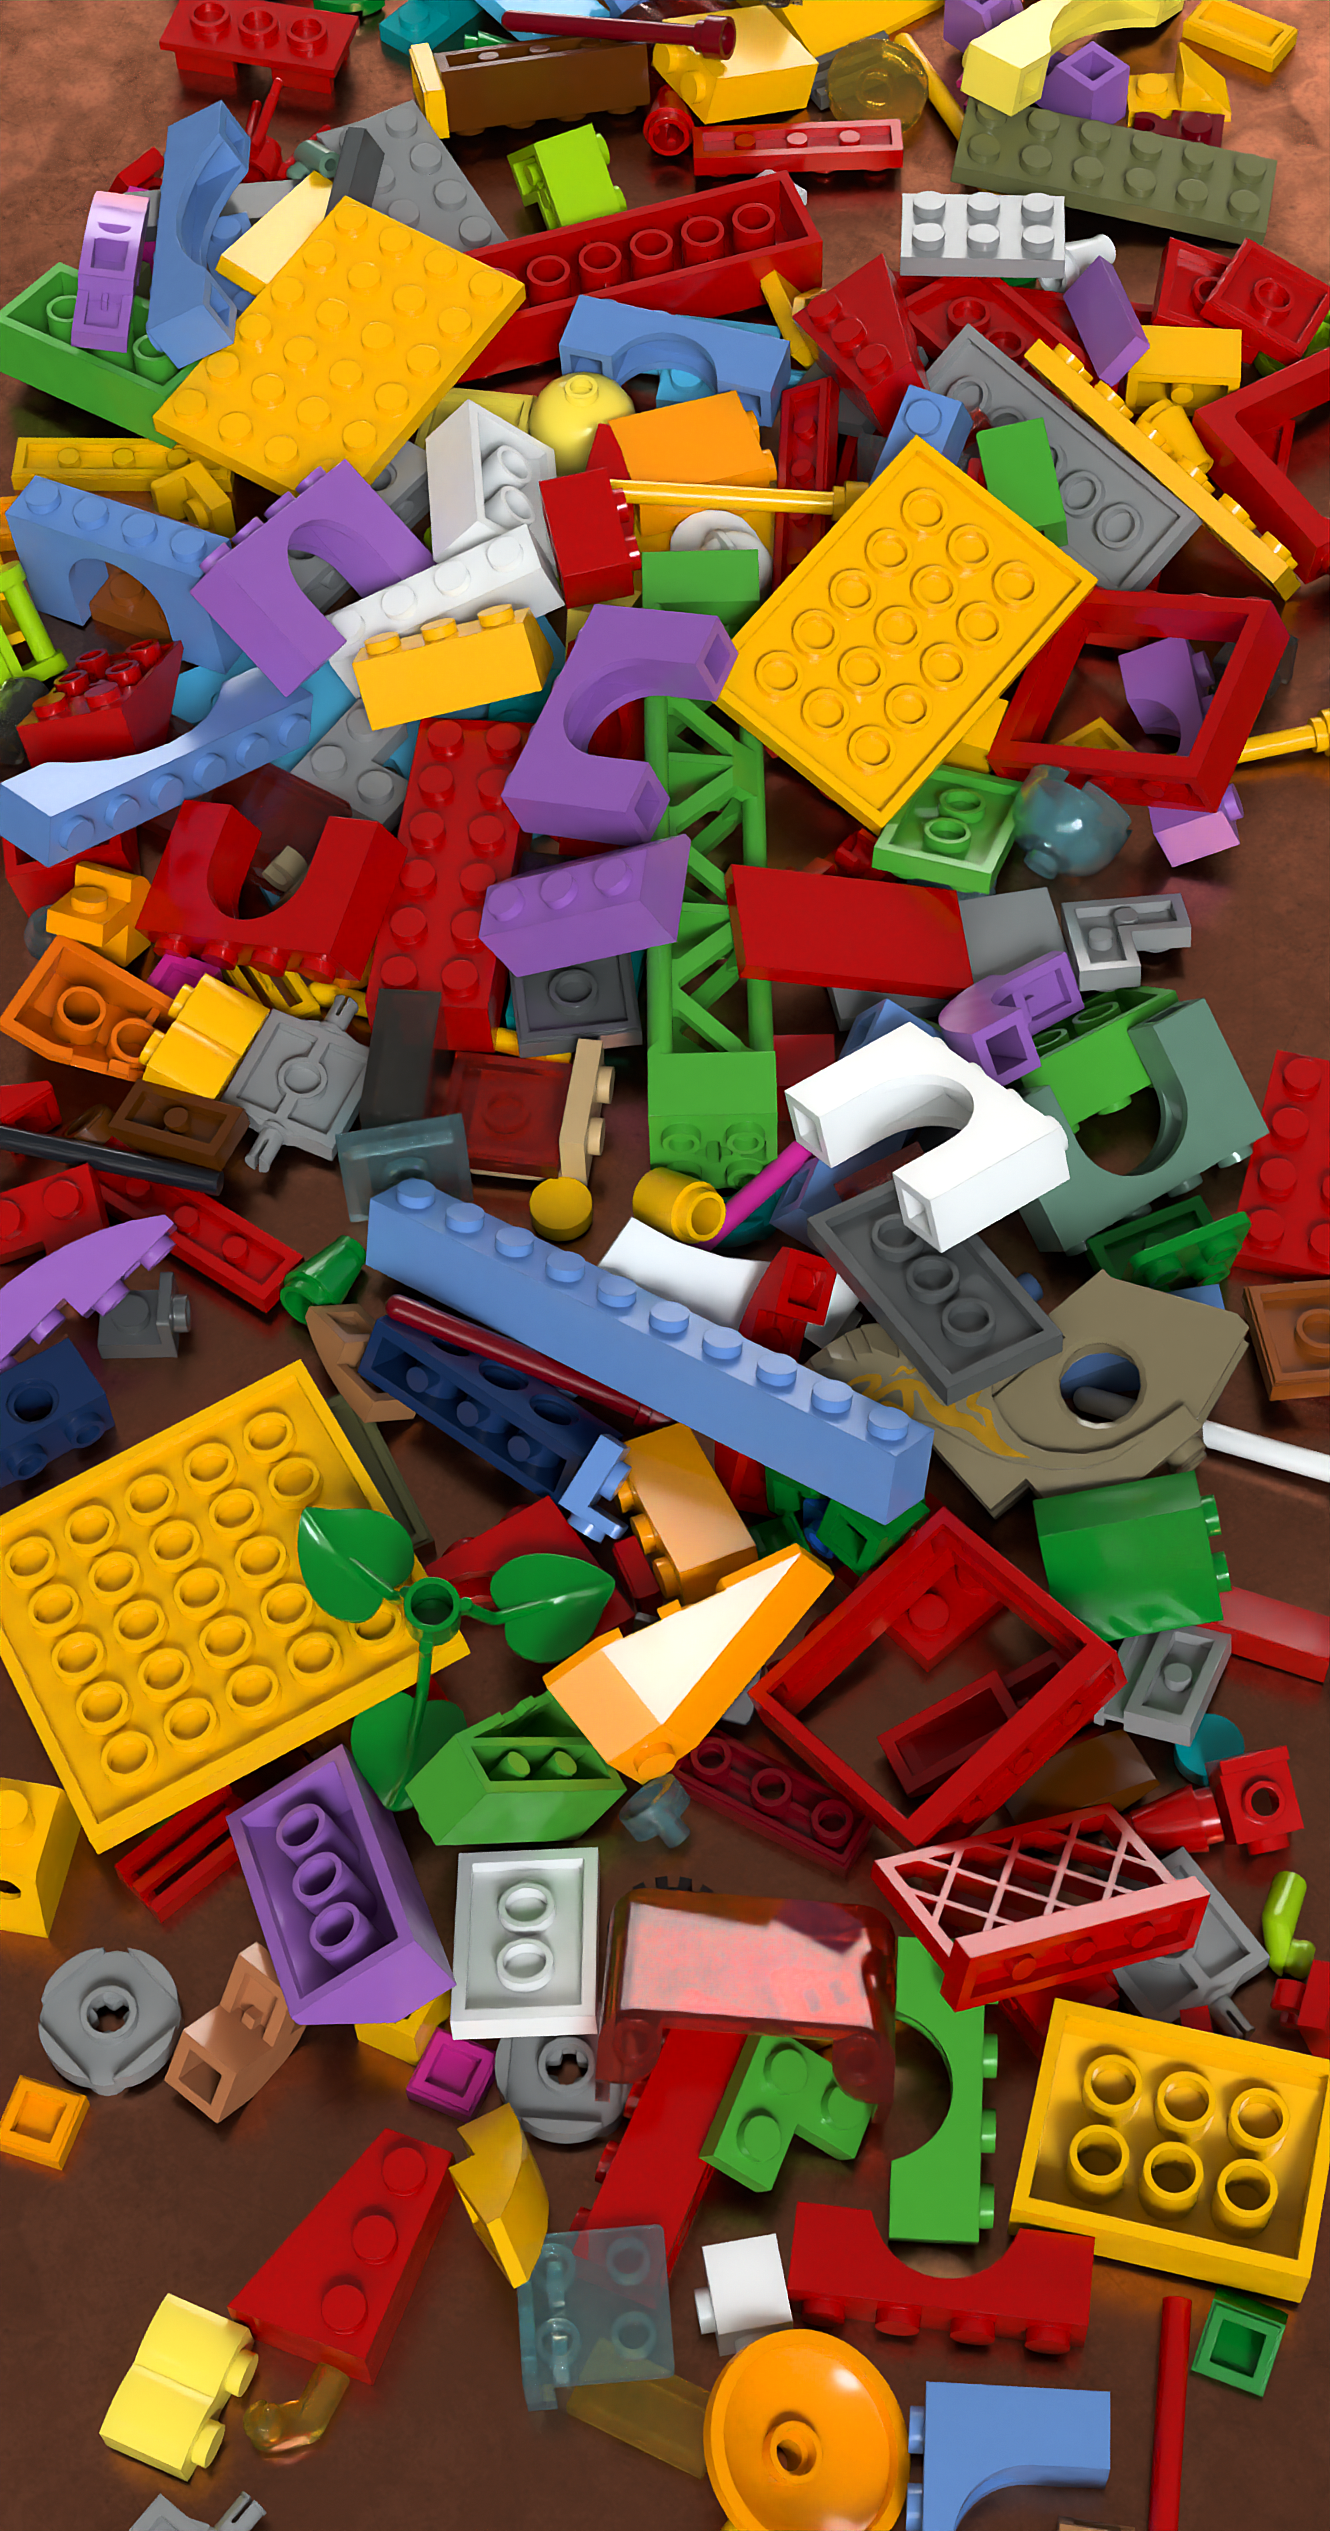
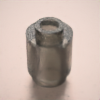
M31 677L9 678L0 689V762L16 765L22 763L25 757H27L16 726L33 710V702L49 693L48 688L37 679Z

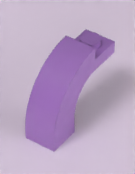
M1051 951L1004 976L989 975L968 987L944 1007L938 1017V1023L946 1045L951 1051L968 1063H976L987 1076L1001 1086H1005L1042 1066L1032 1036L1084 1009L1085 1006L1067 953L1065 951Z

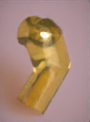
M319 2362L298 2400L281 2404L268 2403L264 2399L254 2402L247 2409L243 2417V2430L250 2437L254 2447L268 2453H279L314 2443L323 2435L351 2380L337 2368Z

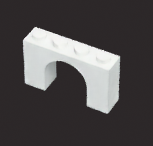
M911 1022L902 1025L784 1091L796 1142L830 1168L837 1166L877 1142L907 1129L923 1126H945L961 1130L947 1142L892 1172L904 1225L941 1253L1070 1179L1065 1151L1068 1149V1139L1062 1126L1055 1118L1049 1115L1044 1116L1024 1102L1015 1090L1004 1088L987 1076L979 1065L974 1062L968 1063L951 1051L943 1040L938 1037H931Z

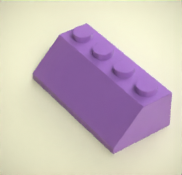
M340 1744L226 1816L290 2017L298 2025L396 2023L457 1985L393 1813L382 1805L376 1793L358 1769L353 1755L343 1744Z

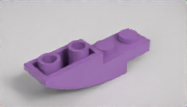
M96 191L89 211L80 257L78 291L71 330V346L127 353L136 287L139 286L150 210V197Z
M166 1215L132 1220L102 1229L65 1245L37 1261L0 1289V1374L20 1364L13 1356L31 1338L40 1345L61 1326L66 1317L59 1310L67 1302L85 1318H88L95 1310L102 1317L110 1313L130 1292V1289L123 1282L141 1264L148 1271L152 1270L175 1247L176 1243L169 1236L177 1229V1226Z

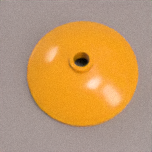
M790 2329L769 2334L748 2344L733 2356L723 2368L712 2388L705 2411L703 2426L704 2456L715 2495L725 2514L738 2531H890L904 2505L907 2495V2483H909L911 2454L908 2453V2433L895 2395L877 2368L864 2355L832 2335L808 2329ZM777 2446L781 2448L786 2455V2470L782 2467L778 2460Z

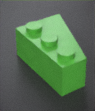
M549 1690L536 1698L531 1695L523 1699L513 1710L503 1715L498 1712L455 1734L404 1787L419 1814V1821L422 1827L431 1836L436 1846L578 1840L627 1791L616 1769L605 1762Z

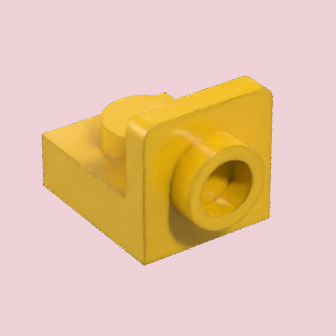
M199 460L169 472L150 484L155 512L176 520L187 517L189 522L199 526L201 529L229 538L230 542H232V538L237 533L231 500Z

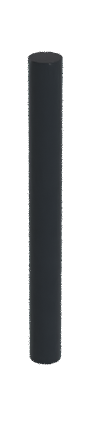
M0 1124L1 1150L75 1166L88 1163L98 1171L219 1196L223 1188V1171L220 1172L200 1166Z

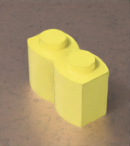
M168 2293L155 2313L139 2347L135 2361L119 2386L99 2432L105 2444L187 2482L197 2465L207 2468L213 2461L225 2432V2424L218 2422L220 2413L231 2394L237 2397H241L244 2394L258 2364L259 2355L251 2351L254 2339L249 2328Z

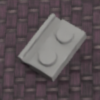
M1188 1626L1124 1638L1118 1651V1656L1128 1683L1094 1715V1723L1104 1726L1108 1719L1124 1723V1731L1190 1747L1231 1655L1232 1635L1197 1626Z

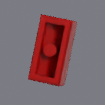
M1231 1586L1232 1591L1219 1593L1224 1620L1196 1625L1197 1627L1231 1634L1232 1654L1324 1683L1330 1665V1617Z

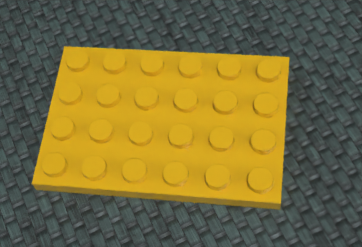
M345 195L236 320L234 343L204 357L152 416L155 430L279 496L290 491L297 498L300 494L295 488L312 471L321 466L328 473L344 459L371 485L525 301V284Z
M916 434L731 639L739 654L717 701L711 702L879 837L886 824L912 799L1092 592L1098 579Z

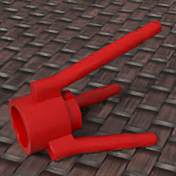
M280 78L274 79L262 112L261 102L259 100L252 102L245 127V132L251 139L249 170L240 184L288 180L286 171L296 162L293 154L283 162L281 146L276 140L266 135L283 87V81ZM323 125L307 140L317 141L316 134L331 130L330 125Z

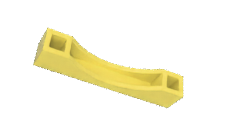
M1040 0L969 43L962 58L964 73L960 91L1012 117L1041 99L1049 59L1062 47L1081 37L1106 30L1156 27L1182 11L1185 0Z

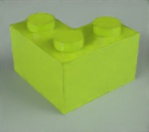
M592 123L533 143L507 155L524 207L538 202L547 230L627 211L624 195L618 186H613L606 166L610 163L607 144L600 133L595 134Z

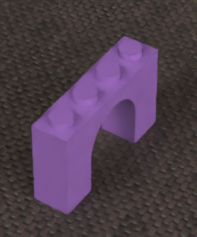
M346 459L328 473L321 466L317 467L295 488L300 494L297 498L290 491L283 494L264 513V516L268 519L266 523H263L256 516L232 538L231 541L236 545L235 548L231 550L225 542L217 547L198 566L205 575L189 591L285 697L292 694L315 674L347 642L296 583L288 562V550L305 551L325 560L346 579L362 598L368 597L438 564L433 561V555Z
M594 604L583 628L579 630L576 636L575 645L560 675L557 676L553 683L552 692L537 722L529 732L528 741L513 771L508 775L501 794V798L524 832L624 846H634L651 841L669 804L670 797L649 762L586 754L588 744L597 727L608 715L619 707L639 698L670 696L716 702L739 654L718 616Z

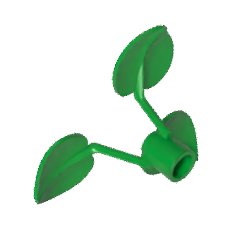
M306 1507L301 1514L299 1522V1564L306 1587L316 1604L328 1615L340 1621L350 1623H362L371 1619L379 1610L384 1598L394 1605L404 1604L407 1631L415 1641L420 1643L415 1698L400 1691L356 1715L351 1729L352 1755L358 1769L376 1793L382 1805L394 1812L414 1807L404 1787L455 1734L468 1728L464 1713L458 1705L446 1700L427 1701L434 1646L449 1642L457 1634L461 1624V1616L467 1615L489 1625L505 1623L506 1642L517 1655L536 1663H556L568 1659L590 1640L615 1589L614 1578L588 1562L557 1554H528L510 1560L493 1575L490 1582V1593L499 1611L492 1612L473 1604L469 1597L460 1598L457 1590L451 1583L438 1577H426L418 1580L411 1587L403 1586L400 1591L394 1590L403 1585L411 1576L414 1567V1550L412 1540L406 1529L398 1521L386 1514L363 1508L323 1509Z

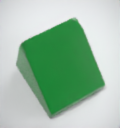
M1217 2288L1191 2370L1263 2397L1286 2327L1288 2314L1231 2291Z

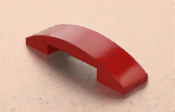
M782 1246L761 1278L745 1311L738 1332L744 1338L775 1353L788 1355L798 1362L807 1323L824 1326L837 1272L826 1258ZM715 1440V1473L735 1509L776 1518L777 1514L770 1512L767 1506L765 1465Z

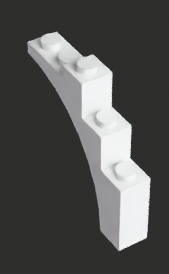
M630 1217L597 1264V1267L616 1276L629 1278L638 1287L667 1301L680 1303L686 1306L690 1312L721 1327H728L738 1331L748 1304L771 1262L717 1255L674 1241L637 1219ZM838 1273L824 1326L807 1323L804 1337L821 1349L825 1348L832 1340L834 1341L845 1335V1333L854 1330L863 1316L862 1313L855 1309L860 1300Z

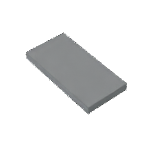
M1047 887L958 901L974 984L989 975L1004 976L1051 951H1065L1074 974L1072 962ZM827 987L839 1031L851 1030L857 1015L886 998L920 1018L939 1016L944 1007L951 1001Z

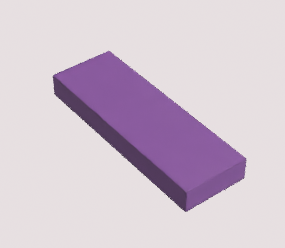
M1099 255L1065 292L1063 298L1098 377L1113 387L1150 348V344L1114 266Z

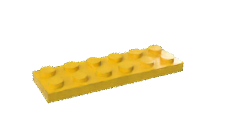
M1038 339L1024 354L1025 359L1048 386L1115 447L1196 513L1203 521L1201 525L1285 602L1301 586V583L1293 573V569L1298 563L1291 557V552L1268 531L1259 539L1252 532L1257 526L1249 519L1250 515L1226 493L1217 501L1211 495L1216 489L1207 481L1208 477L1187 457L1183 455L1177 462L1173 461L1170 457L1174 454V450L1166 443L1167 440L1144 418H1141L1135 425L1129 421L1134 414L1125 406L1126 403L1102 380L1093 388L1089 383L1094 378L1083 368L1084 364L1064 345L1059 343L1051 350L1042 340Z

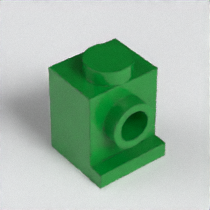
M924 1495V1499L887 1525H883L831 1499L816 1537L857 1576L861 1577L869 1569L881 1566L900 1548L905 1536L912 1528L916 1531L925 1524L931 1510L925 1505ZM852 1525L862 1536H864L867 1539V1542H865L861 1537H859L850 1528V1526Z

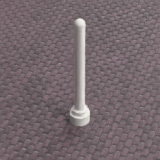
M1090 1386L1078 1388L1073 1396L1074 1405L1080 1411L1114 1421L1126 1415L1137 1401ZM1206 1420L1203 1425V1440L1207 1448L1330 1483V1455Z

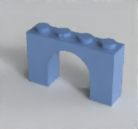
M38 475L33 477L5 512L21 565L27 575L26 581L37 611L83 626L91 616L90 601L109 578L105 564L107 562L132 575L155 597L165 614L172 641L181 640L183 644L182 660L226 675L242 654L243 650L189 592L205 575L198 566L207 556L224 542L232 550L229 538Z
M926 2381L924 2406L909 2407L908 2453L923 2454L922 2483H907L906 2531H956L965 2514L975 2503L989 2493L1008 2486L1039 2485L1105 2489L1110 2472V2392Z

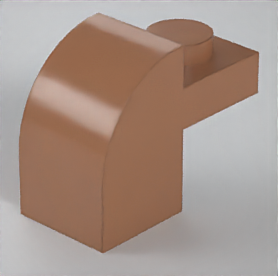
M257 1941L238 1954L220 2004L182 2031L164 2081L217 2124L249 2101L289 2057L307 2026L298 2025L290 2017L270 1952Z

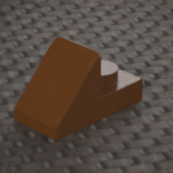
M137 1079L110 1121L108 1128L111 1134L140 1154L190 1165L196 1164L221 1172L248 1129L250 1121L244 1108Z

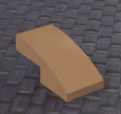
M359 1304L309 1306L305 1319L318 1355L338 1391L364 1423L414 1419L416 1412L357 1373L376 1321Z

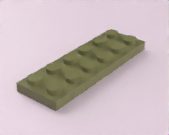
M969 95L950 182L1010 195L1026 196L1031 193H1044L1049 196H1064L1065 207L1242 245L1247 237L1262 246L1267 230L1278 160L1209 146L1200 142L1163 136L1149 131L1112 125L1099 120L1075 117L1048 109L1028 106L1011 117Z

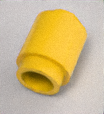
M664 1167L650 1170L641 1178L635 1188L632 1200L635 1219L665 1236L687 1244L704 1242L715 1237L721 1230L726 1216L725 1202L711 1184Z

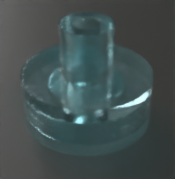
M665 1774L652 1780L637 1791L621 1809L619 1820L636 1841H646L659 1835L669 1848H674L681 1844L691 1832L680 1818L688 1807L691 1797L674 1775Z

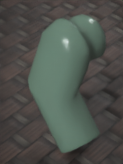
M312 139L305 140L295 149L293 157L296 162L287 169L286 177L288 180L305 179L314 170L326 178L335 177L340 155L318 141Z

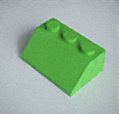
M1140 985L1139 987L1119 988L1111 992H1098L1083 1000L1084 1009L1032 1036L1042 1066L1007 1084V1086L1019 1092L1024 1088L1050 1085L1074 1134L1080 1129L1078 1122L1095 1113L1106 1115L1126 1107L1132 1101L1131 1094L1146 1086L1154 1088L1127 1030L1179 1002L1176 991Z

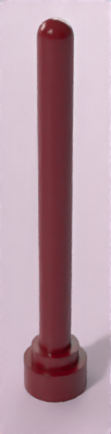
M507 10L501 17V24L508 31L694 47L697 53H702L704 58L714 60H729L733 55L736 44V26L733 18L730 16L708 15L705 20H698L695 25L522 10Z
M393 1295L386 1301L385 1311L391 1319L635 1418L633 1425L644 1429L643 1435L677 1423L676 1420L533 1348L403 1295Z

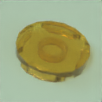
M865 38L849 43L835 55L825 80V91H827V96L830 100L829 107L839 121L900 119L901 131L904 133L919 120L929 95L928 75L921 61L905 46L888 39Z

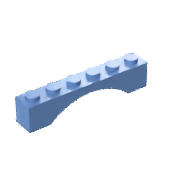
M222 100L168 126L166 152H164L163 180L160 186L161 199L159 218L157 219L156 246L153 253L154 265L152 284L149 289L150 303L146 332L154 348L159 352H165L178 369L233 344L235 338L237 307L207 270V251L211 234L221 211L233 191L248 173L251 139Z
M255 667L222 682L218 700L208 716L191 731L168 744L144 753L112 760L79 763L46 762L0 783V836L48 868L181 805L184 799L192 800L307 745L311 731L313 694L302 687H298L292 694L285 697L258 667Z

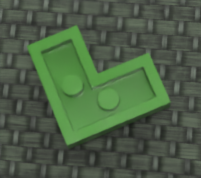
M768 2023L752 2025L698 2158L754 2192L771 2191L794 2133L839 2161L855 2159L880 2093Z

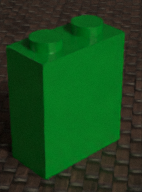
M1195 1470L1033 1500L1038 1538L1051 1597L1105 1642L1224 1620L1219 1593L1232 1591L1224 1551L1211 1553L1209 1537L1222 1534L1214 1494L1200 1496Z

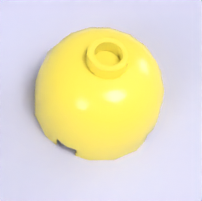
M586 371L568 373L552 380L536 398L530 414L529 433L530 436L554 449L557 477L585 472L599 423L608 425V420L636 413L632 399L615 380L600 373Z

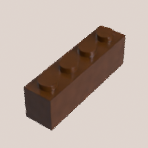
M556 36L433 54L439 76L445 88L449 133L455 132L462 136L477 135L482 133L485 127L506 125L515 129L527 128L534 125L536 120L557 118L561 121H577L584 118L586 113L605 110L612 114H626L633 112L637 106L651 104L647 46L644 42Z

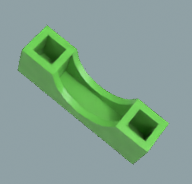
M898 1936L895 2019L921 2032L936 2047L947 2068L951 2095L948 2114L942 2126L930 2141L916 2151L891 2161L888 2241L976 2246L979 2242V2229H993L994 2184L980 2183L981 2153H995L996 2108H982L983 2078H996L998 2035L984 2033L985 2005L955 2013L940 1994L945 1973L917 1937Z

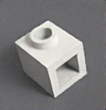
M776 2233L702 2247L706 2287L693 2289L701 2335L715 2332L719 2356L737 2354L745 2346L764 2336L782 2330L793 2329V2319Z

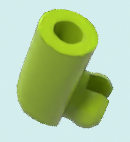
M1289 1871L1278 1872L1272 1879L1261 1914L1265 1951L1270 1956L1268 1966L1274 1973L1282 1977L1284 1972L1294 1978L1304 1979L1309 1976L1316 1948L1311 1941L1293 1938L1307 1890V1884L1300 1875Z

